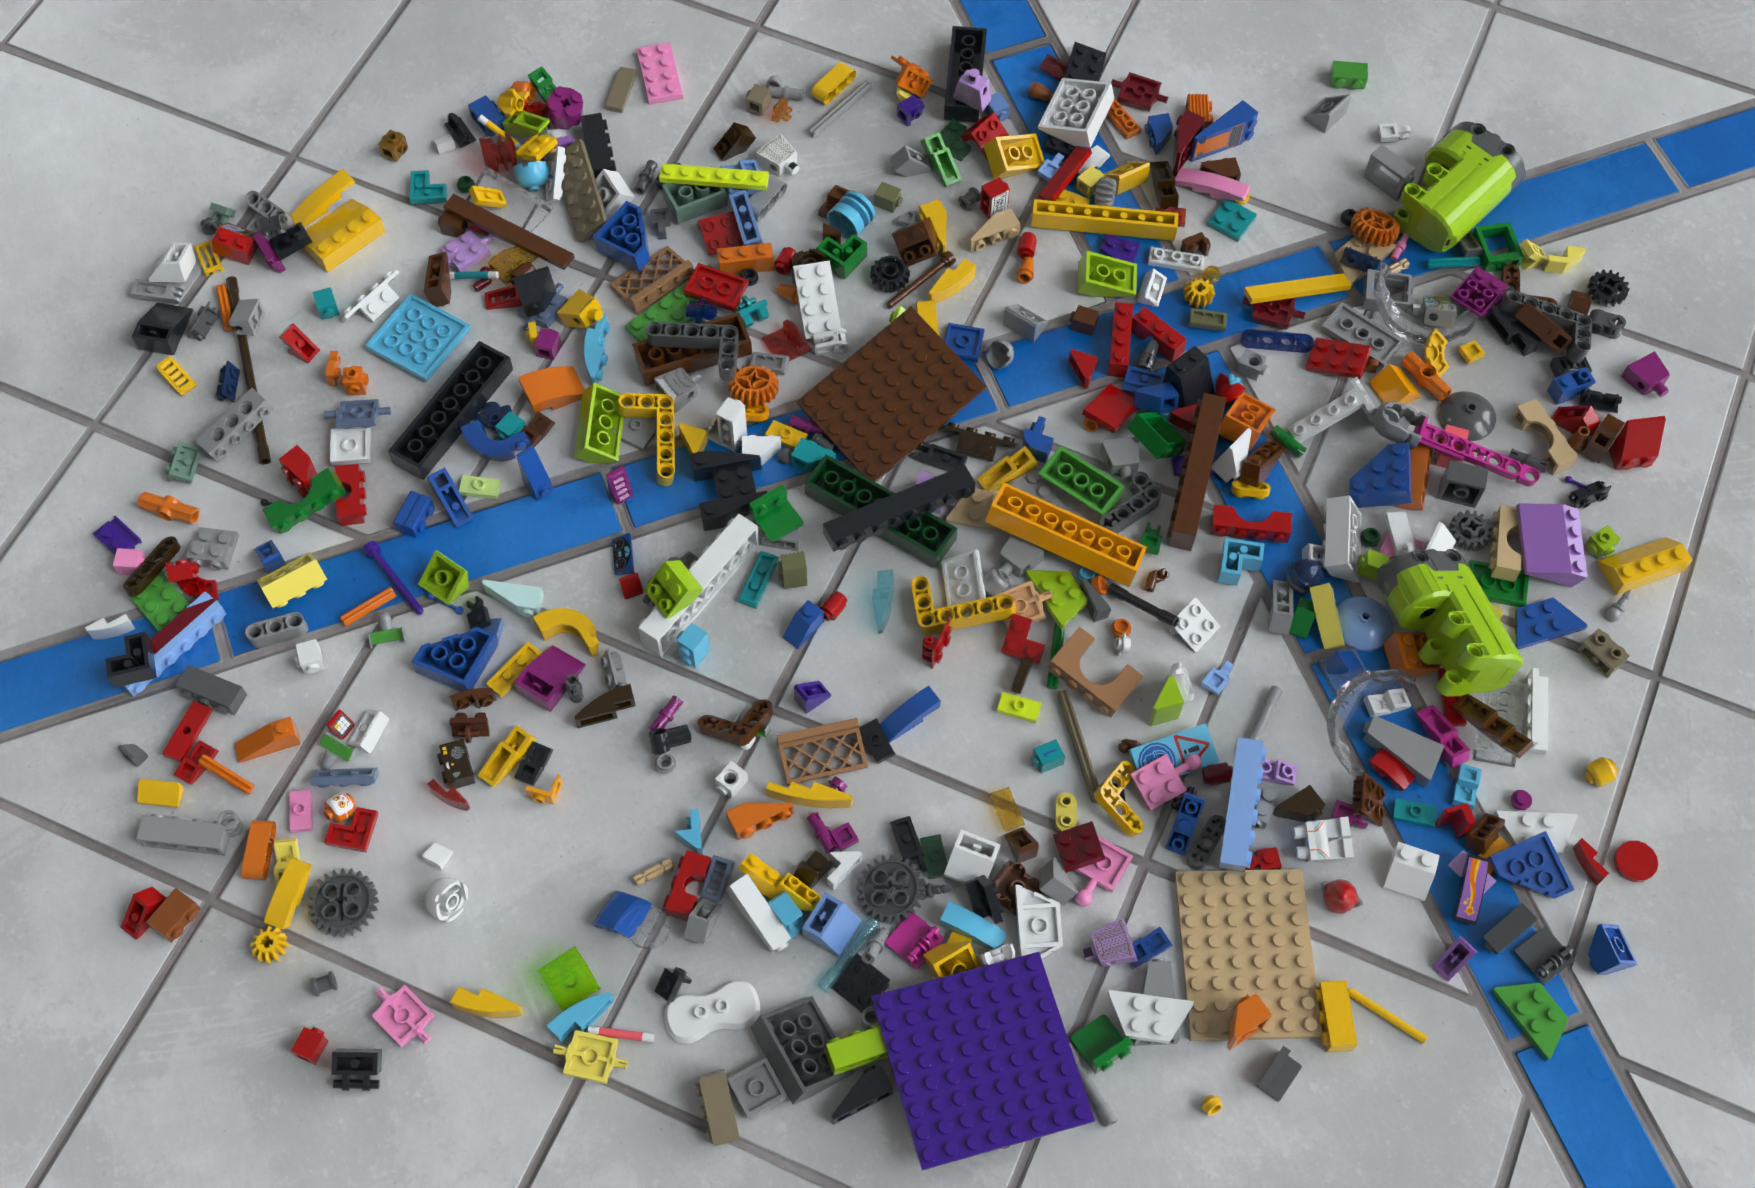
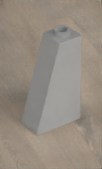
M1375 715L1371 722L1366 721L1362 730L1365 733L1363 741L1376 751L1382 748L1390 753L1415 776L1413 780L1426 788L1433 776L1444 745Z
M1158 958L1148 963L1142 994L1175 999L1171 961ZM1179 1028L1169 1044L1178 1043L1180 1039ZM1133 1039V1046L1167 1045L1166 1043Z

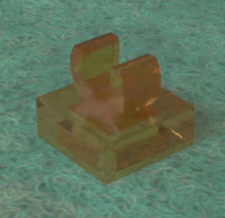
M781 98L774 105L772 121L778 123L781 119L784 121L791 119L792 116L788 114L793 109L787 106V99Z

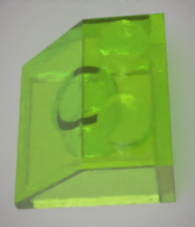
M576 946L538 970L541 979L563 1012L601 989Z

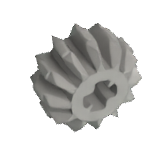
M1101 177L1098 180L1094 200L1096 205L1112 207L1117 189L1115 179Z

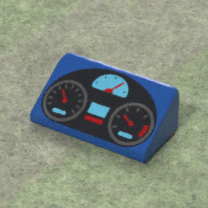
M627 533L612 540L615 575L635 573L631 533Z

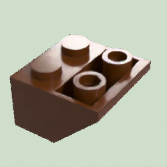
M930 217L900 228L892 233L900 256L904 260V264H908V266L938 255L937 233Z

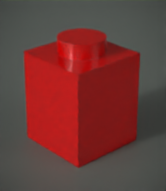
M304 1027L291 1052L296 1057L316 1065L328 1040L322 1030L316 1027H312L311 1030Z

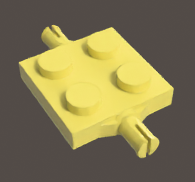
M575 1030L573 1039L568 1047L555 1044L553 1054L564 1055L566 1058L563 1070L564 1075L606 1085L613 1067L626 1070L629 1060L616 1058L618 1039Z

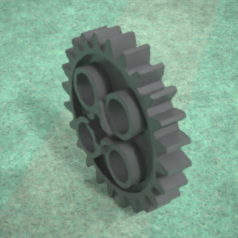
M893 854L890 855L889 860L882 855V862L874 859V866L867 864L868 872L861 871L865 877L858 878L862 886H858L856 889L862 893L857 898L864 900L860 906L866 908L865 913L867 915L872 913L873 920L879 917L880 922L884 923L887 918L888 923L892 925L893 919L896 918L898 923H901L902 916L909 920L908 913L910 912L915 915L916 913L913 908H921L918 900H925L924 896L920 893L925 892L926 888L920 885L924 884L925 880L924 878H919L922 872L920 870L915 871L917 865L914 863L910 866L911 861L908 858L903 862L901 855L898 856L897 860H895ZM879 875H886L884 882H876ZM900 875H907L905 882H897ZM893 885L895 889H892V892L889 893L887 889H890ZM908 887L910 888L909 891L901 890V889H905V888H908ZM878 896H885V901L882 904L875 903ZM899 896H906V901L903 904H897L896 901Z
M342 868L340 874H337L333 870V876L331 877L324 874L326 879L324 882L319 879L317 880L320 885L319 887L312 886L315 894L308 895L310 900H312V902L307 903V906L311 909L308 911V914L312 917V923L317 924L318 930L323 929L325 935L331 931V935L336 937L339 932L342 938H344L348 931L353 936L354 929H357L359 932L362 931L360 925L369 926L366 921L367 918H375L371 911H378V908L374 905L379 902L378 898L375 897L378 892L376 889H373L375 887L372 881L369 882L370 879L367 875L363 877L361 871L355 874L351 868L347 874L344 868ZM358 888L356 894L349 895L351 890ZM337 890L334 896L328 897L331 891ZM358 909L355 915H349L351 910ZM336 911L333 917H327L329 912ZM344 912V920L341 921L342 913Z

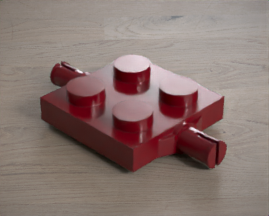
M1129 72L1123 82L1114 79L1111 82L1113 87L1120 89L1117 102L1150 112L1156 101L1167 104L1169 97L1159 94L1162 82Z
M1244 296L1242 303L1253 306L1251 321L1286 330L1292 317L1304 320L1306 313L1295 310L1294 303L1296 298L1250 304L1247 297Z

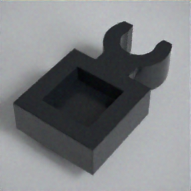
M475 596V604L469 600L466 602V606L471 610L466 615L470 629L475 627L484 629L491 625L487 607L483 606V600Z

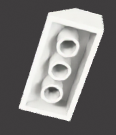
M1350 495L1327 498V506L1324 507L1326 523H1324L1323 528L1326 539L1323 541V549L1325 551V557L1322 559L1323 568L1328 571L1330 576L1356 583L1360 582L1357 560L1361 555L1362 514Z

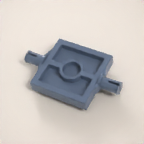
M558 282L555 286L557 293L545 312L527 318L522 305L517 310L518 316L527 320V323L522 327L525 332L529 330V322H536V325L549 329L557 319V312L568 301V298L559 295L560 291L564 288L561 283Z
M379 399L340 401V405L335 411H324V418H336L337 429L369 428L376 425L379 415H391V408H379Z

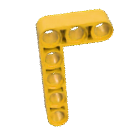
M624 393L620 395L618 399V413L621 416L656 418V480L661 486L671 485L675 473L673 398L667 394ZM661 439H668L669 441L664 442ZM662 456H668L669 458L664 459ZM662 473H668L669 476H663Z
M917 576L911 582L917 621L921 632L925 635L941 633L947 622L944 621L946 617H951L950 626L953 631L1012 618L1013 613H1016L1014 599L1008 594L935 609L928 579L924 576ZM925 586L924 589L918 590L919 587ZM923 604H928L927 607H921ZM1004 605H1010L1009 608H1002ZM984 609H991L987 613L982 612ZM965 613H971L968 617L963 616ZM932 621L931 624L924 625L925 622Z

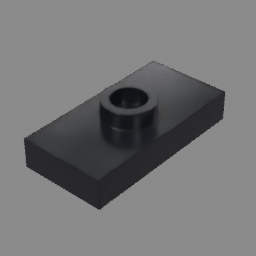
M877 718L859 727L877 764L895 755Z

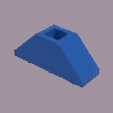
M1185 792L1165 849L1184 856L1186 855L1206 799Z

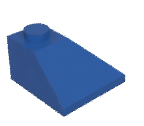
M1597 925L1588 953L1590 966L1597 975H1607L1638 965L1619 925Z

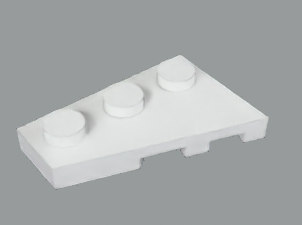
M559 146L544 156V160L547 161L549 167V178L545 183L546 202L551 204L559 201L563 194L561 185L564 179L563 165L566 161L565 148Z

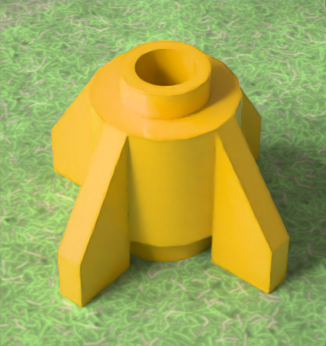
M508 88L499 95L497 100L498 107L505 116L511 117L514 113L520 114L524 111V100H526L530 93L529 91L516 92L515 89Z

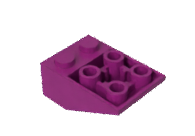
M1476 266L1449 298L1482 317L1489 312L1491 307H1495L1508 285Z
M552 645L526 666L516 679L514 684L517 693L551 712L567 691L566 677L570 674L578 676L586 664Z

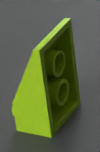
M1086 251L1078 261L1077 293L1092 297L1136 296L1137 264L1091 251Z

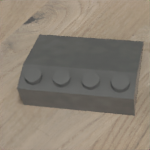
M813 996L760 1015L750 1028L792 1105L816 1095L855 1072L852 1069L833 1076L824 1050L828 1041L836 1037Z

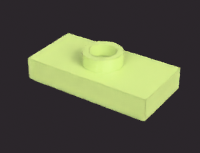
M462 475L459 493L463 496L498 499L501 479Z

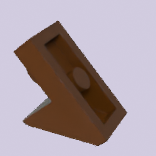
M1572 290L1567 308L1587 315L1592 302L1590 294Z

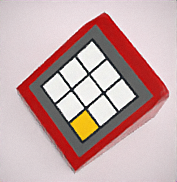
M340 709L327 723L331 734L341 740L345 739L355 726L353 721Z

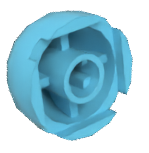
M545 161L528 162L523 167L522 164L512 167L516 182L523 188H529V191L540 190L539 187L545 185L549 178V167Z

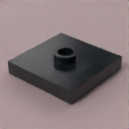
M301 222L287 229V232L280 233L269 240L280 260L285 259L313 242Z

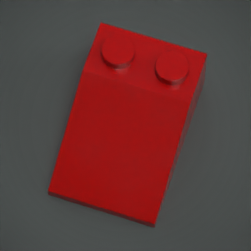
M1665 416L1626 421L1608 450L1615 470H1629L1635 467L1647 468L1652 466L1659 455L1666 421Z

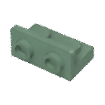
M179 441L177 447L173 446L170 457L173 458L172 463H167L164 474L168 475L166 481L170 482L171 478L191 484L203 448Z

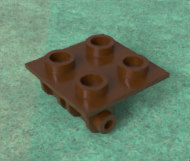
M1363 772V776H1356V779L1353 781L1354 796L1352 800L1354 802H1352L1351 812L1354 817H1362V814H1365L1381 827L1382 819L1384 818L1383 800L1386 796L1385 790L1366 772Z

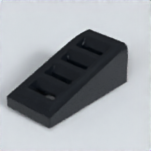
M1585 356L1582 364L1592 373V369ZM1567 357L1553 358L1550 363L1555 377L1582 368L1580 363H1576L1578 367L1576 368L1575 363L1571 362Z

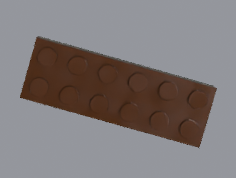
M739 312L701 323L735 326L738 329L739 337L738 358L752 354L751 339ZM647 340L632 344L634 357L645 386L654 384L655 377L677 368H683L688 374L718 364L719 349L655 347L649 345Z

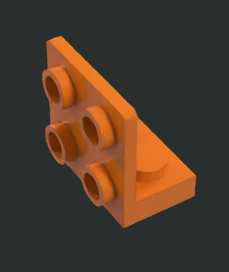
M892 55L891 59L903 67L895 84L924 98L933 79L928 77L929 73L915 63L908 62L907 59L900 55L898 58Z

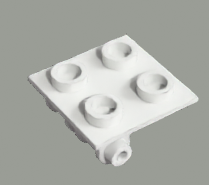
M1194 597L1177 615L1179 617L1177 626L1175 628L1170 626L1169 631L1173 635L1179 634L1196 653L1221 626L1199 600Z

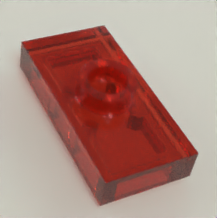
M1047 54L1039 69L1061 81L1065 76L1068 65Z

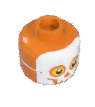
M339 792L325 800L323 814L328 821L332 820L335 823H341L354 815L356 803L350 794Z

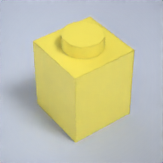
M1091 165L1077 177L1076 189L1087 198H1090L1095 194L1098 180L1101 177H1105V175Z

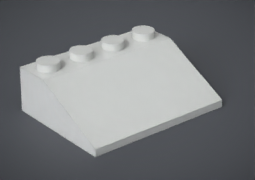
M1062 78L1038 125V129L1073 146L1091 148L1114 100L1111 83Z

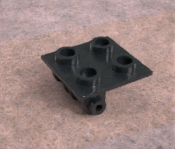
M856 953L832 989L863 1013L866 1008L873 1006L871 996L881 994L882 991L887 990L890 979L870 963H864L861 956Z

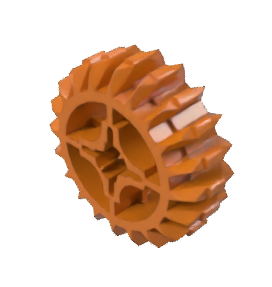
M1368 207L1360 209V211H1356L1351 220L1350 227L1353 235L1357 236V239L1362 240L1363 243H1369V245L1372 244L1376 247L1394 244L1400 233V224L1397 222V219L1393 218V215L1381 211V209L1376 210L1375 208L1370 209Z
M749 364L748 367L742 366L741 369L736 370V377L732 381H728V391L732 399L741 401L743 405H748L749 408L751 405L756 407L758 405L765 406V403H771V400L775 399L778 394L779 381L775 373L771 372V369H765V366L758 367V365L751 366Z

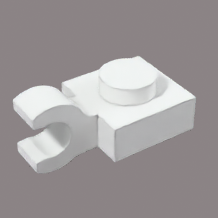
M1397 123L1379 124L1380 142L1398 141L1399 138L1403 140L1409 139V133H1411L1410 126L1397 127Z

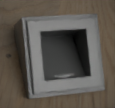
M135 744L118 746V750L136 767H139L148 758V754Z

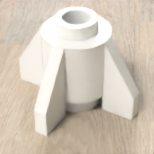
M1005 944L990 951L977 954V958L982 966H987L1013 959L1015 957V950L1013 944Z

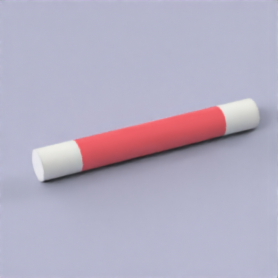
M595 1026L588 1027V1033L654 1042L653 1033Z

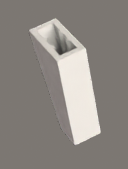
M748 874L741 877L725 890L770 952L775 949L777 952H780L789 945L787 941L791 939L790 935Z

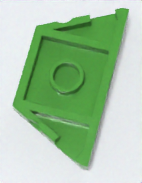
M1541 983L1495 987L1492 993L1546 1061L1549 1060L1555 1051L1569 1018Z

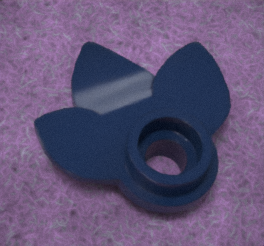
M488 402L483 407V413L477 414L474 419L475 421L479 420L484 426H488L491 430L496 431L495 426L509 411L512 412L510 405L500 407L497 402Z

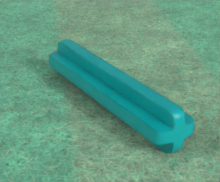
M1479 256L1437 258L1426 261L1427 269L1481 265V258Z

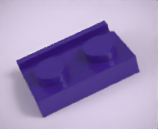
M116 515L112 521L106 522L93 533L95 538L114 556L116 555L117 548L135 549L138 543H142L141 539Z

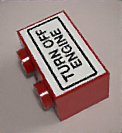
M1000 177L981 186L980 210L988 219L995 213L1008 209L1010 187Z

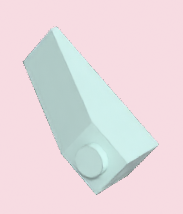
M483 579L482 585L485 592L517 614L526 618H532L540 613L544 599L542 587Z

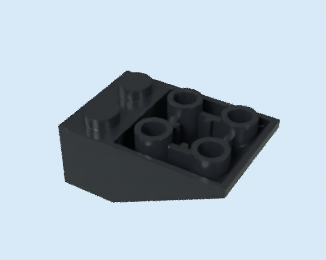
M157 302L138 321L132 334L138 349L174 355L189 322L193 308Z

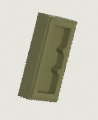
M1191 308L1188 327L1225 332L1228 313Z

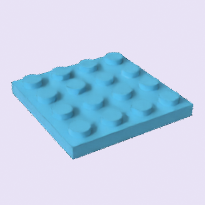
M410 293L367 342L365 347L368 351L427 382L468 334L471 326Z

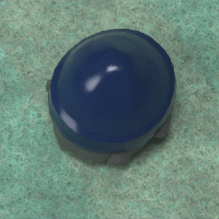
M1303 559L1296 561L1292 566L1288 567L1286 579L1287 583L1295 591L1305 594L1311 592L1310 587L1323 583L1325 573L1316 561Z

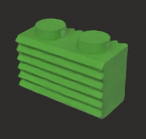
M1333 60L1330 69L1331 87L1365 89L1368 80V63Z

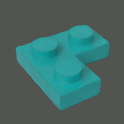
M429 170L411 171L410 202L411 204L447 202L446 183L430 184Z

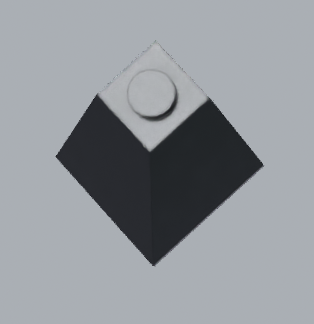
M546 266L513 278L527 318L545 312L557 293L549 267Z

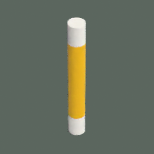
M482 114L478 118L479 122L518 150L522 146V144Z

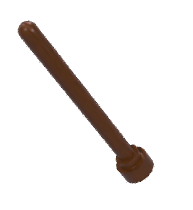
M950 251L943 253L937 264L888 301L886 304L887 308H893L943 267H951L956 263L955 256Z

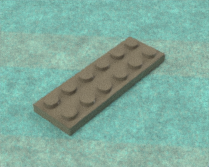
M579 138L565 148L566 161L563 165L564 179L561 188L576 239L582 243L595 234L608 219L584 141Z

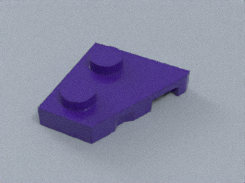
M1105 234L1100 253L1134 263L1140 243Z

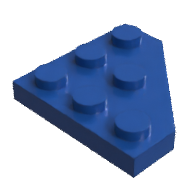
M1546 831L1488 856L1497 877L1552 899L1575 890Z

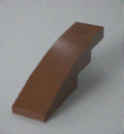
M1469 694L1463 695L1452 705L1453 709L1471 725L1515 757L1520 759L1534 746L1531 739L1516 731L1515 725L1499 717L1497 710Z

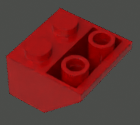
M296 445L279 458L282 465L280 469L286 475L285 480L292 487L295 485L300 495L305 498L310 492L312 477L317 475L310 456Z

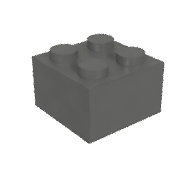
M1450 460L1440 479L1437 499L1475 508L1486 489L1489 469Z

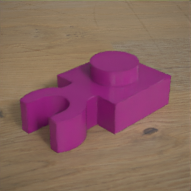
M1336 800L1331 819L1348 816L1350 828L1353 823L1361 829L1367 828L1368 823L1362 822L1361 818L1369 819V817L1365 814H1362V817H1354L1351 812L1352 804Z

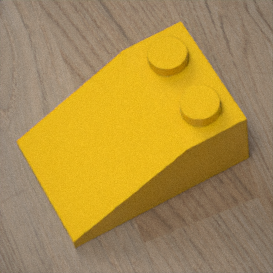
M1036 133L995 137L984 145L994 179L998 177L1008 178L1040 169L1045 162Z

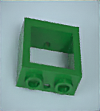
M1510 222L1475 227L1473 235L1483 248V255L1478 256L1481 258V266L1484 271H1500L1507 264H1515L1519 268L1524 256ZM1504 236L1510 253L1491 255L1485 238Z
M1157 412L1138 413L1127 427L1156 459L1177 457L1184 451L1183 447L1187 444V441Z

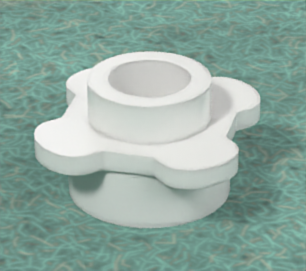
M1122 633V636L1115 640L1114 647L1117 650V656H1120L1121 653H1128L1130 650L1131 639L1126 637V633Z

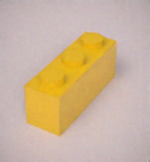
M1347 981L1320 982L1314 992L1316 1002H1319V1022L1323 1027V1032L1321 1033L1323 1046L1326 1045L1327 1052L1353 1051L1358 1044Z

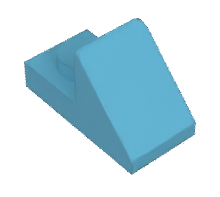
M690 809V817H686L687 830L675 831V836L678 841L691 851L703 855L699 810Z
M785 891L768 902V905L791 938L802 931V927L805 924L801 917L803 914Z

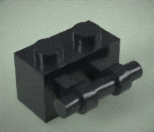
M337 1048L332 1052L331 1075H342V1079L333 1080V1088L342 1089V1091H350V1089H362V1091L379 1089L380 1080H371V1075H378L381 1072L382 1049ZM350 1075H363L362 1080H351Z

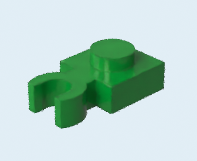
M1148 522L1145 532L1142 533L1140 544L1147 547L1145 553L1158 555L1162 536L1159 535L1161 525H1158L1157 529L1154 530L1150 528L1151 523Z

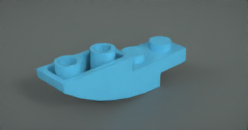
M603 315L602 319L597 321L595 329L587 328L585 335L584 356L591 384H598L599 381H602V369L608 362V355H606L604 348L606 342L605 335L609 334L610 331L607 315Z

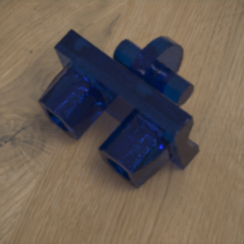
M701 297L699 301L690 300L686 309V317L695 318V323L701 324L703 318L706 320L714 319L717 315V308L711 303L705 304L707 298Z

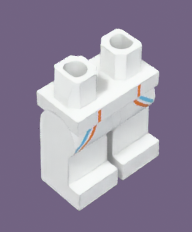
M1348 816L1305 822L1300 826L1292 828L1294 839L1304 838L1305 846L1295 848L1296 859H1307V862L1343 860L1354 857L1352 839L1347 838L1351 836ZM1346 838V839H1341V840H1331V841H1329V839Z

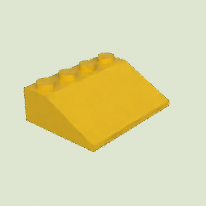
M350 199L306 230L313 242L303 247V249L328 273L384 234L385 229L381 218L374 211L354 199Z

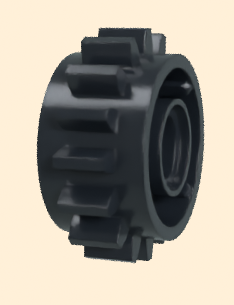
M897 256L881 257V259L875 261V265L871 266L870 278L872 279V284H875L876 289H880L882 292H899L901 288H905V283H909L910 270H908V264H904V260L899 259Z

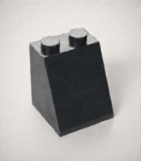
M1196 346L1167 365L1163 383L1170 382L1178 392L1179 408L1197 404L1198 399L1202 400L1204 393L1215 394L1208 357Z

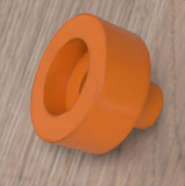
M1104 576L1093 577L1091 585L1100 595L1107 594L1108 585Z

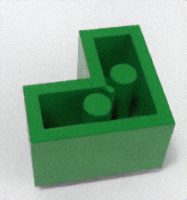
M852 234L843 245H840L827 236L816 247V250L825 254L827 261H830L831 271L846 279L867 257V242Z

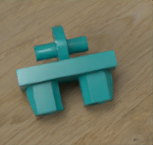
M745 295L742 297L743 303L738 304L740 309L738 312L746 328L754 324L751 318L754 314L757 315L759 321L769 317L766 299L756 303L755 297L749 299Z

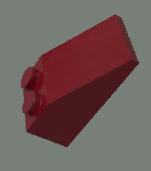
M1186 110L1183 116L1180 115L1176 121L1178 127L1173 135L1175 137L1173 151V175L1175 177L1189 159L1194 137L1203 131L1206 118L1189 110Z

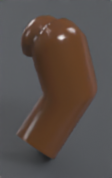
M1159 568L1150 572L1145 590L1147 592H1154L1156 583L1168 578L1169 571L1166 568Z

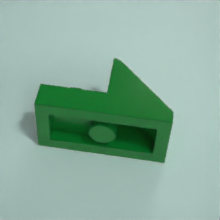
M1300 597L1293 615L1289 634L1306 640L1316 616L1313 601Z

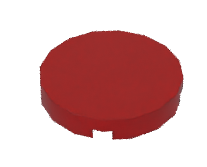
M1627 841L1616 850L1614 855V864L1617 871H1620L1625 879L1632 882L1647 881L1657 872L1659 864L1657 855L1646 843Z

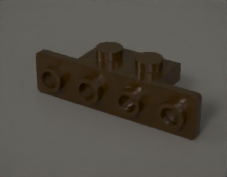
M948 422V425H943L942 427L959 432L960 437L956 451L993 461L998 443L1014 447L1018 446V443L1014 442V438L1004 436L1003 439L996 438L995 433L985 431V435L977 433L978 429L967 427L966 430L960 429L959 424Z

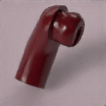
M484 266L480 271H490V269ZM480 279L473 284V288L476 292H479L489 286L492 279Z

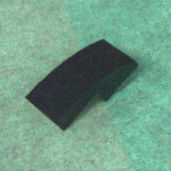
M533 741L526 758L522 759L514 778L534 786L547 765L553 749Z

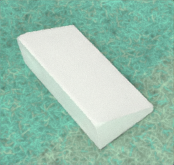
M1154 268L1148 271L1144 276L1137 302L1158 307L1167 277Z
M366 710L347 745L353 748L359 747L358 750L371 753L389 718L381 711Z

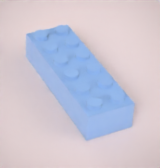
M1241 737L1237 739L1219 869L1245 872L1246 867L1250 868L1252 852L1248 851L1249 846L1253 847L1255 831L1251 830V827L1256 826L1258 810L1254 809V806L1259 804L1261 789L1257 788V784L1261 785L1264 768H1260V764H1264L1267 748L1263 747V741Z

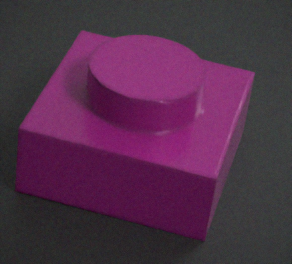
M849 822L830 831V835L840 852L859 842Z

